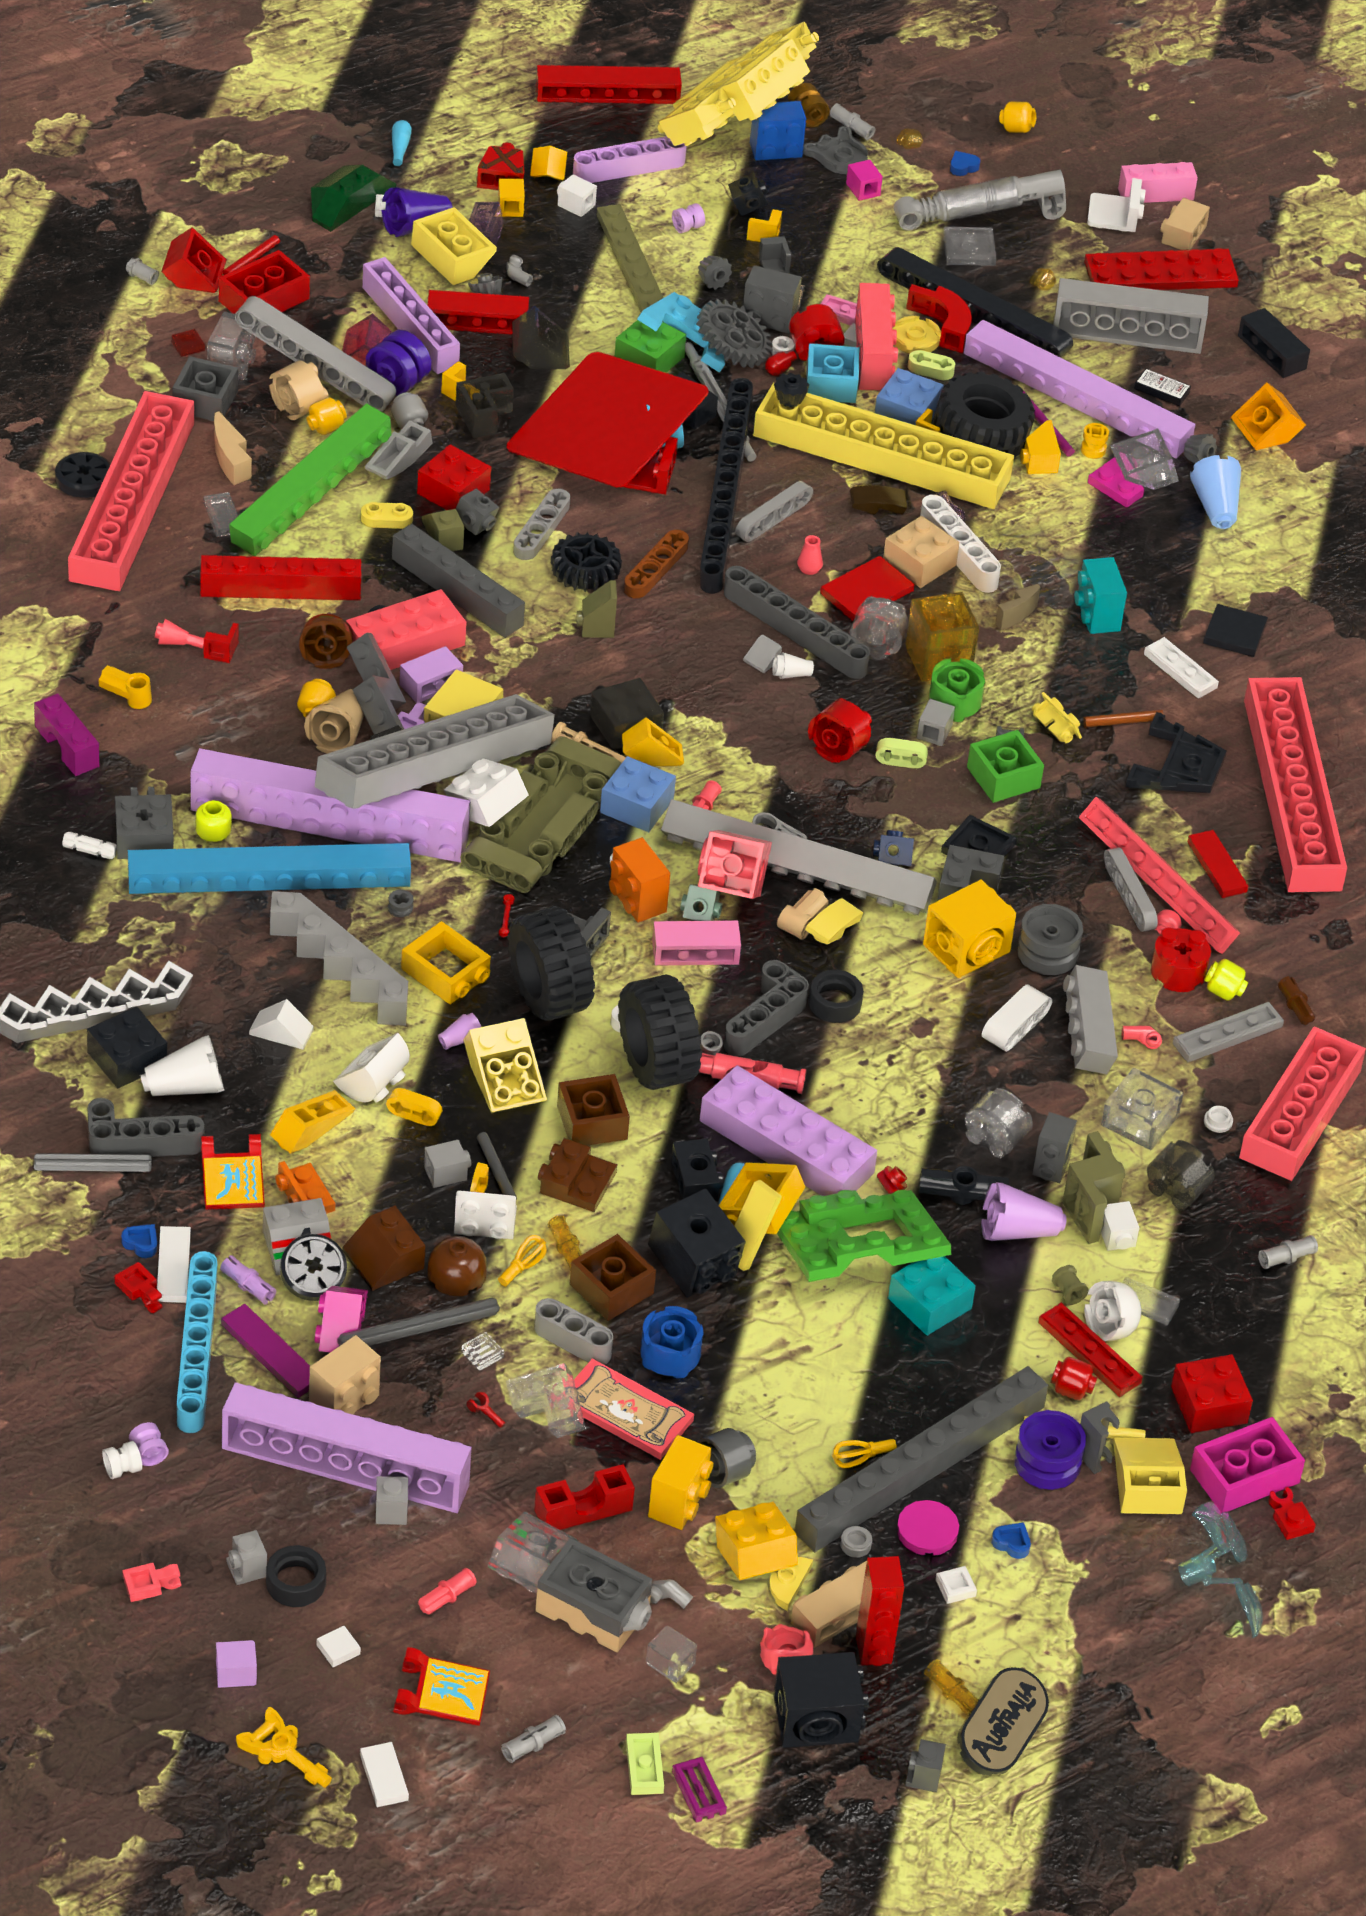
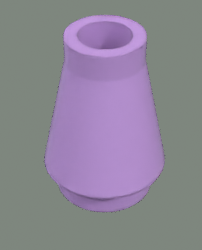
M473 1013L463 1014L445 1031L438 1034V1039L443 1048L447 1050L453 1046L463 1044V1039L469 1030L481 1028V1024Z

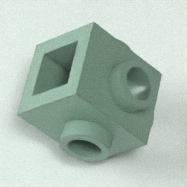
M690 884L688 895L684 894L681 900L680 910L684 911L683 918L690 919V921H715V918L719 919L723 905L722 902H719L721 892L698 887L697 884ZM700 902H702L704 905L703 911H701L699 908Z

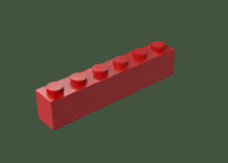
M537 65V102L674 104L681 98L682 82L680 67Z
M201 555V597L361 601V559Z

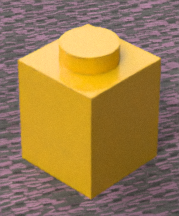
M499 179V217H524V179Z

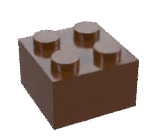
M615 1074L559 1082L557 1107L569 1140L586 1146L628 1140L630 1115Z
M616 1234L571 1261L570 1285L598 1313L609 1321L654 1294L656 1270L619 1234Z

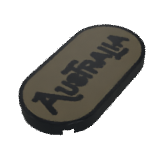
M1016 1667L1006 1668L998 1672L991 1679L962 1724L957 1736L958 1744L960 1743L962 1750L960 1754L964 1762L975 1772L987 1776L1006 1773L1015 1765L1046 1716L1049 1707L1048 1694L1042 1682L1034 1674Z

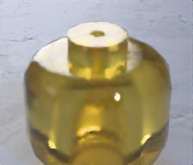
M905 128L897 136V144L902 145L905 149L919 148L923 142L921 133L916 129Z
M1038 268L1030 277L1029 282L1042 290H1050L1056 284V278L1050 269Z

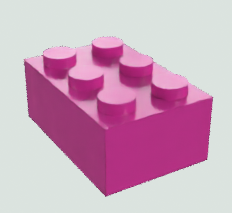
M1270 1417L1196 1446L1190 1471L1223 1514L1269 1496L1271 1491L1276 1493L1284 1490L1285 1487L1299 1484L1305 1459L1276 1420Z

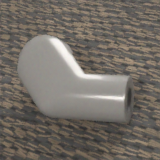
M672 1579L658 1580L652 1582L650 1603L656 1604L660 1599L671 1598L684 1609L693 1596Z

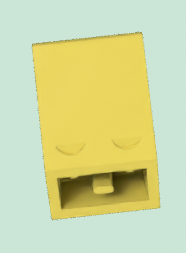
M525 1018L469 1030L463 1039L470 1066L491 1113L547 1101Z
M1114 1437L1113 1444L1121 1513L1182 1514L1187 1486L1184 1465L1175 1439Z

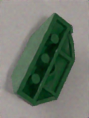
M364 165L342 166L311 187L312 221L331 232L376 202L377 194L384 195L389 188L396 187V183Z

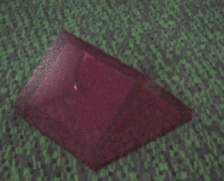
M372 313L347 329L342 351L366 366V355L369 350L377 343L382 342L392 331Z

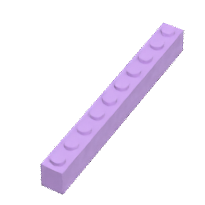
M985 320L980 321L966 334L965 355L1176 459L1184 452L1187 438L1194 435V423Z

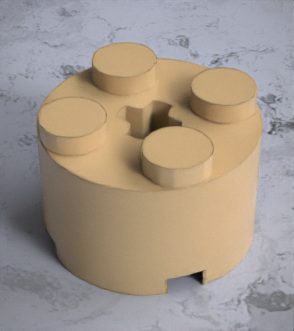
M299 360L270 375L269 379L273 378V383L269 385L272 399L280 411L286 410L290 414L287 416L290 420H297L308 414L310 405L329 397L326 388L322 386L318 377V369L312 362L306 363Z

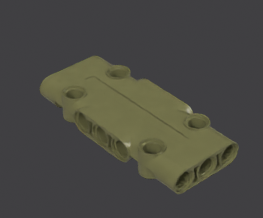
M558 737L546 752L540 753L535 757L534 768L531 772L525 770L520 774L529 796L490 827L480 824V834L472 840L460 856L462 864L470 871L522 893L529 892L541 876L548 875L551 872L552 863L557 856L564 857L594 820L601 806L602 788L622 763L614 757L567 737Z

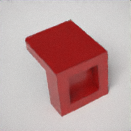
M232 624L228 636L207 631L204 636V658L230 663L239 642V624Z

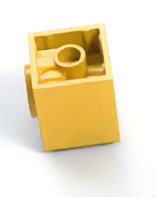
M981 879L928 906L923 945L957 978H960L1010 952L1016 912L1012 906L1005 903L997 895L993 888H990Z

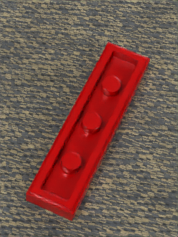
M1062 1302L1039 1316L1038 1323L1078 1360L1091 1364L1093 1374L1119 1398L1142 1383L1143 1377Z

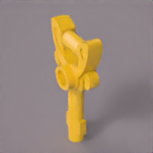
M268 1707L265 1712V1722L252 1734L244 1732L236 1736L237 1746L246 1752L258 1755V1760L262 1764H269L272 1760L275 1763L288 1760L305 1773L306 1780L313 1785L318 1783L323 1788H326L332 1780V1777L328 1775V1769L319 1762L316 1765L295 1750L297 1748L298 1729L293 1725L285 1727L283 1719L272 1707ZM272 1732H275V1734H274L273 1737H272V1740H269V1741L264 1742V1743L262 1742V1741L265 1740Z

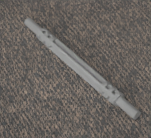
M687 342L685 352L690 359V366L700 383L707 386L708 390L718 397L717 412L724 423L727 399L714 379L708 365L701 361L702 356L698 355L691 342ZM747 436L745 457L751 462L757 456L749 443V436Z

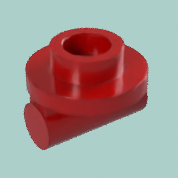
M886 1166L884 1170L877 1174L878 1180L888 1194L907 1188L905 1182L907 1176L897 1166L894 1168Z

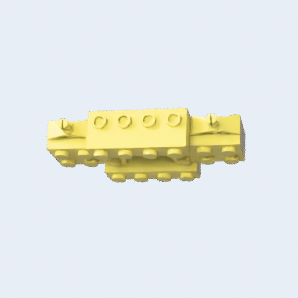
M804 21L767 35L746 54L727 61L672 104L675 110L659 120L658 131L660 133L665 132L667 138H670L674 146L683 143L685 146H688L698 140V138L705 140L712 136L714 129H718L728 123V118L736 116L739 121L747 118L750 121L757 119L763 114V109L766 110L777 103L775 99L786 96L790 93V87H796L804 81L803 77L810 72L805 60L810 57L809 53L816 48L815 43L819 41L818 34L816 32L811 33Z

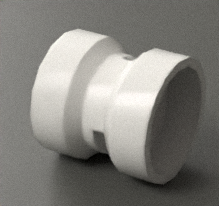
M134 1441L126 1442L118 1449L114 1447L103 1449V1461L110 1479L121 1477L124 1471L131 1473L142 1471L141 1456Z

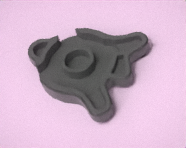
M842 126L838 129L837 137H830L825 134L820 137L818 142L806 143L803 146L804 155L817 159L825 168L839 174H847L848 164L868 160L866 147L852 137L851 129L847 126Z

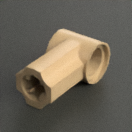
M816 888L808 890L794 906L787 905L782 910L777 921V927L801 940L805 939L809 934L805 930L807 925L828 907L829 900L822 891Z

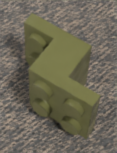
M1098 1131L1087 1135L1083 1160L1069 1164L1062 1202L1088 1244L1099 1241L1101 1228L1104 1225L1103 1218L1107 1204L1119 1203V1199L1122 1196V1183L1125 1178L1123 1164L1116 1160L1110 1144L1104 1141Z

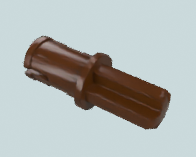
M1287 976L1281 979L1278 983V988L1287 1000V1007L1295 1012L1301 1024L1307 1025L1309 1022H1313L1315 1016L1307 1003L1308 996L1299 989L1293 977Z

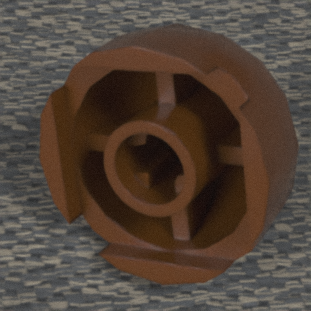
M319 614L313 616L304 624L300 632L299 649L302 657L306 661L308 660L313 663L315 667L331 669L343 664L344 660L350 656L347 646L353 643V636L348 624L342 618L333 614Z
M461 1236L445 1238L430 1253L427 1277L429 1281L431 1279L435 1284V1289L449 1296L468 1295V1291L476 1287V1291L480 1289L486 1281V1256L482 1248L472 1239Z

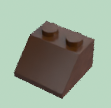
M396 1206L369 1216L342 1247L344 1254L372 1291L424 1269L425 1244Z

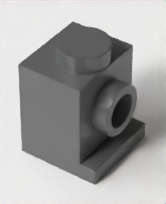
M924 1739L920 1740L918 1752L913 1750L911 1752L905 1786L937 1793L946 1744Z

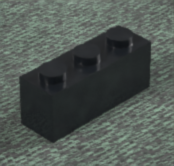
M1266 308L1241 317L1238 337L1282 378L1307 369L1310 349Z

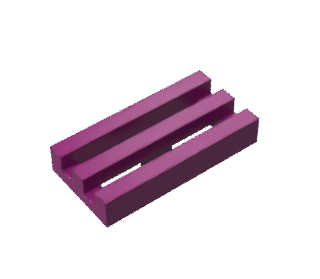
M703 1756L672 1766V1773L696 1823L702 1821V1817L705 1816L710 1819L714 1818L715 1813H719L720 1816L726 1814V1804ZM693 1767L698 1768L714 1805H710ZM683 1770H685V1772H686V1774H687V1776H688V1778H689V1780H690V1782H691V1784H692V1787H693V1789H694V1791H695V1793H696V1795H697V1797H698V1799H699V1801H700V1803H701L702 1808H700V1806H699V1804H698V1802H697V1800H696V1798H695V1796H694V1794H693V1792H692V1790H691V1787H690V1785H689V1783H688V1781H687V1779H686V1777H685V1775H684V1773H683Z

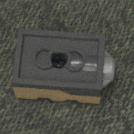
M570 1538L538 1580L536 1612L554 1621L562 1619L568 1622L572 1630L581 1635L587 1632L595 1636L599 1644L618 1653L634 1630H642L650 1619L652 1613L650 1606L652 1578Z

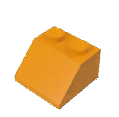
M1267 382L1231 416V419L1255 450L1288 443L1306 426L1285 396Z

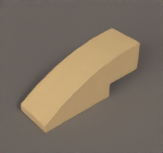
M219 411L216 412L214 416L216 456L227 478L233 485L251 479L252 458L246 453L247 440Z

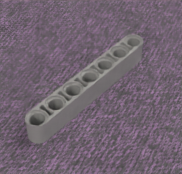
M255 296L248 297L235 313V320L240 327L295 362L300 360L306 363H314L318 369V377L363 406L367 403L383 412L395 397L396 389L391 382L262 299Z

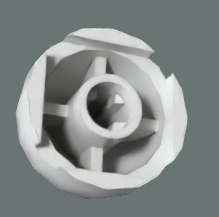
M1101 1281L1095 1283L1089 1289L1087 1295H1092L1090 1304H1085L1084 1308L1087 1326L1094 1333L1098 1334L1103 1341H1114L1126 1338L1132 1334L1141 1318V1304L1136 1292L1128 1285L1117 1281Z

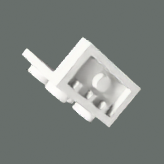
M457 1191L454 1234L513 1239L517 1209L516 1197Z

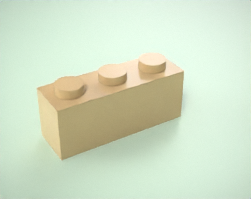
M867 1561L857 1567H850L840 1577L833 1581H826L818 1590L809 1595H802L793 1604L791 1624L799 1630L809 1632L814 1648L858 1622Z

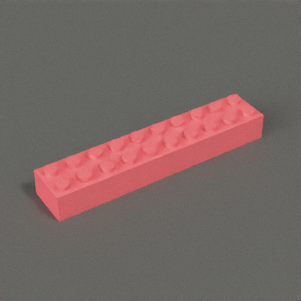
M144 391L68 557L70 582L121 591L194 426L193 400Z
M1249 678L1244 703L1288 892L1342 891L1347 865L1302 678Z

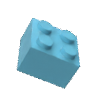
M809 343L806 379L807 383H809L807 393L840 403H856L859 380V347Z

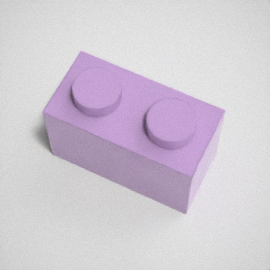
M445 646L401 664L399 685L416 703L432 698L456 669L463 672V664Z

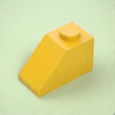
M1046 420L1026 438L1025 449H1021V463L1025 464L1028 474L1058 473L1061 453L1052 420Z
M647 717L622 734V750L626 757L629 756L651 766H681L684 764L682 744Z

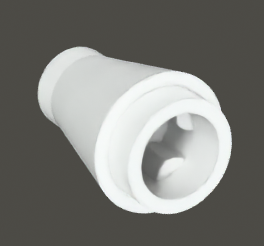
M782 652L781 655L776 654L774 656L772 671L773 675L779 676L780 679L802 676L811 677L814 665L811 660H805Z

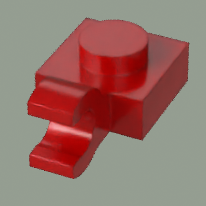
M140 1262L114 1275L115 1285L132 1301L140 1297L145 1307L151 1313H155L163 1308L162 1304L158 1302V1299L162 1298V1294L156 1289L157 1279Z

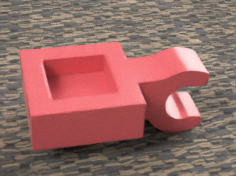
M149 1563L122 1570L131 1602L162 1595L161 1587L176 1589L181 1586L180 1571L177 1564H171L155 1570L154 1563Z

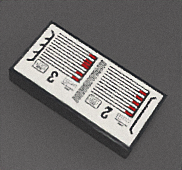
M1145 369L1136 380L1134 389L1180 406L1189 395L1191 386Z

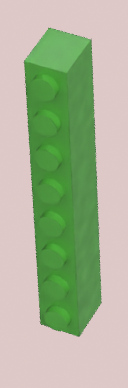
M366 403L229 524L231 542L253 556L266 549L294 521L301 518L312 505L318 503L331 488H335L340 480L348 473L353 472L358 464L365 458L370 457L376 448L388 441L392 435L390 417Z

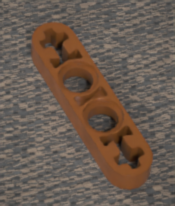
M682 530L669 531L625 577L624 593L631 598L644 597L687 552L688 534ZM658 555H667V556H669V558H667V559H661V558H659V557H657V556H658ZM645 569H652V570H655L656 572H655V573H646V572H644L643 570H645Z

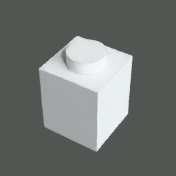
M571 175L558 186V206L582 217L596 205L597 186L576 175Z
M1130 1202L1107 1204L1103 1218L1104 1225L1101 1228V1235L1107 1251L1136 1247L1139 1225Z

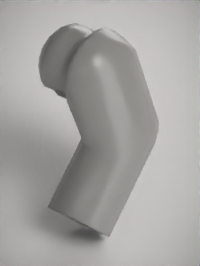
M516 255L510 256L509 262L506 263L508 276L510 279L528 287L532 283L533 276L522 271L521 264L523 260L521 257Z

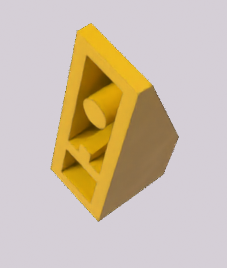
M336 1090L286 1108L270 1136L278 1142L282 1149L291 1154L311 1145L351 1115L356 1108Z

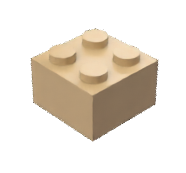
M920 516L886 538L883 558L912 583L922 588L957 565L960 542L925 517Z
M355 1335L310 1366L309 1402L334 1410H342L353 1415L364 1405L373 1403L379 1396L381 1356Z

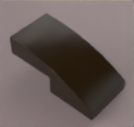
M875 485L855 486L850 489L851 504L854 509L873 515L877 513L879 508L901 515L907 509L904 490Z

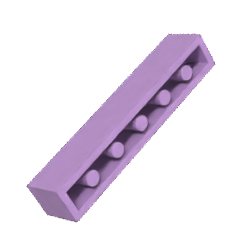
M386 257L363 264L362 288L399 330H406L423 342L429 352L432 361L431 368L435 373L445 372L457 363L460 356L459 341Z

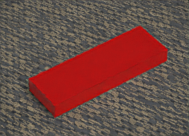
M1214 830L1188 836L1187 842L1222 898L1247 893L1248 884Z

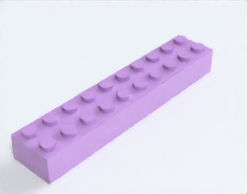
M199 748L191 769V811H197L200 805L215 800L230 808L232 819L361 844L409 843L410 853L461 863L460 856L468 842L470 800L411 789L402 792L400 795H393L379 802H371L362 805L360 808L353 809L346 807L341 801L329 797L325 792L315 787L316 771Z

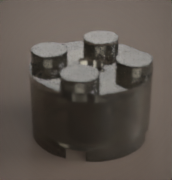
M1178 1140L1176 1143L1171 1141L1147 1166V1175L1150 1180L1148 1188L1155 1196H1166L1178 1210L1183 1211L1191 1206L1213 1183L1215 1179L1214 1169L1211 1164L1208 1167L1202 1160L1205 1155L1192 1144L1183 1140Z

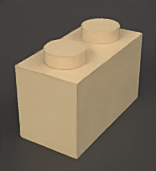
M1182 198L1178 206H1173L1170 217L1168 219L1165 218L1161 225L1160 232L1163 233L1162 243L1180 250H1190L1207 226L1210 207Z

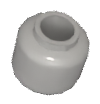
M405 392L394 399L391 406V414L401 430L409 420L424 426L428 419V411L420 396Z

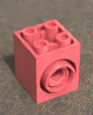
M721 830L710 831L709 837L704 841L699 859L698 876H700L698 887L751 899L760 897L772 842Z

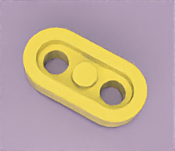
M370 502L361 508V522L371 528L403 529L412 524L413 510L410 506L403 503Z

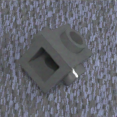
M476 488L460 498L456 510L466 529L477 535L484 530H490L497 521L495 516L499 506Z

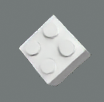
M484 758L476 761L468 771L456 777L444 789L446 796L470 800L469 821L488 827L529 796L517 768Z

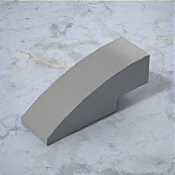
M409 420L399 433L395 431L392 433L388 441L380 447L365 465V469L386 480L398 475L411 466L431 446V430Z

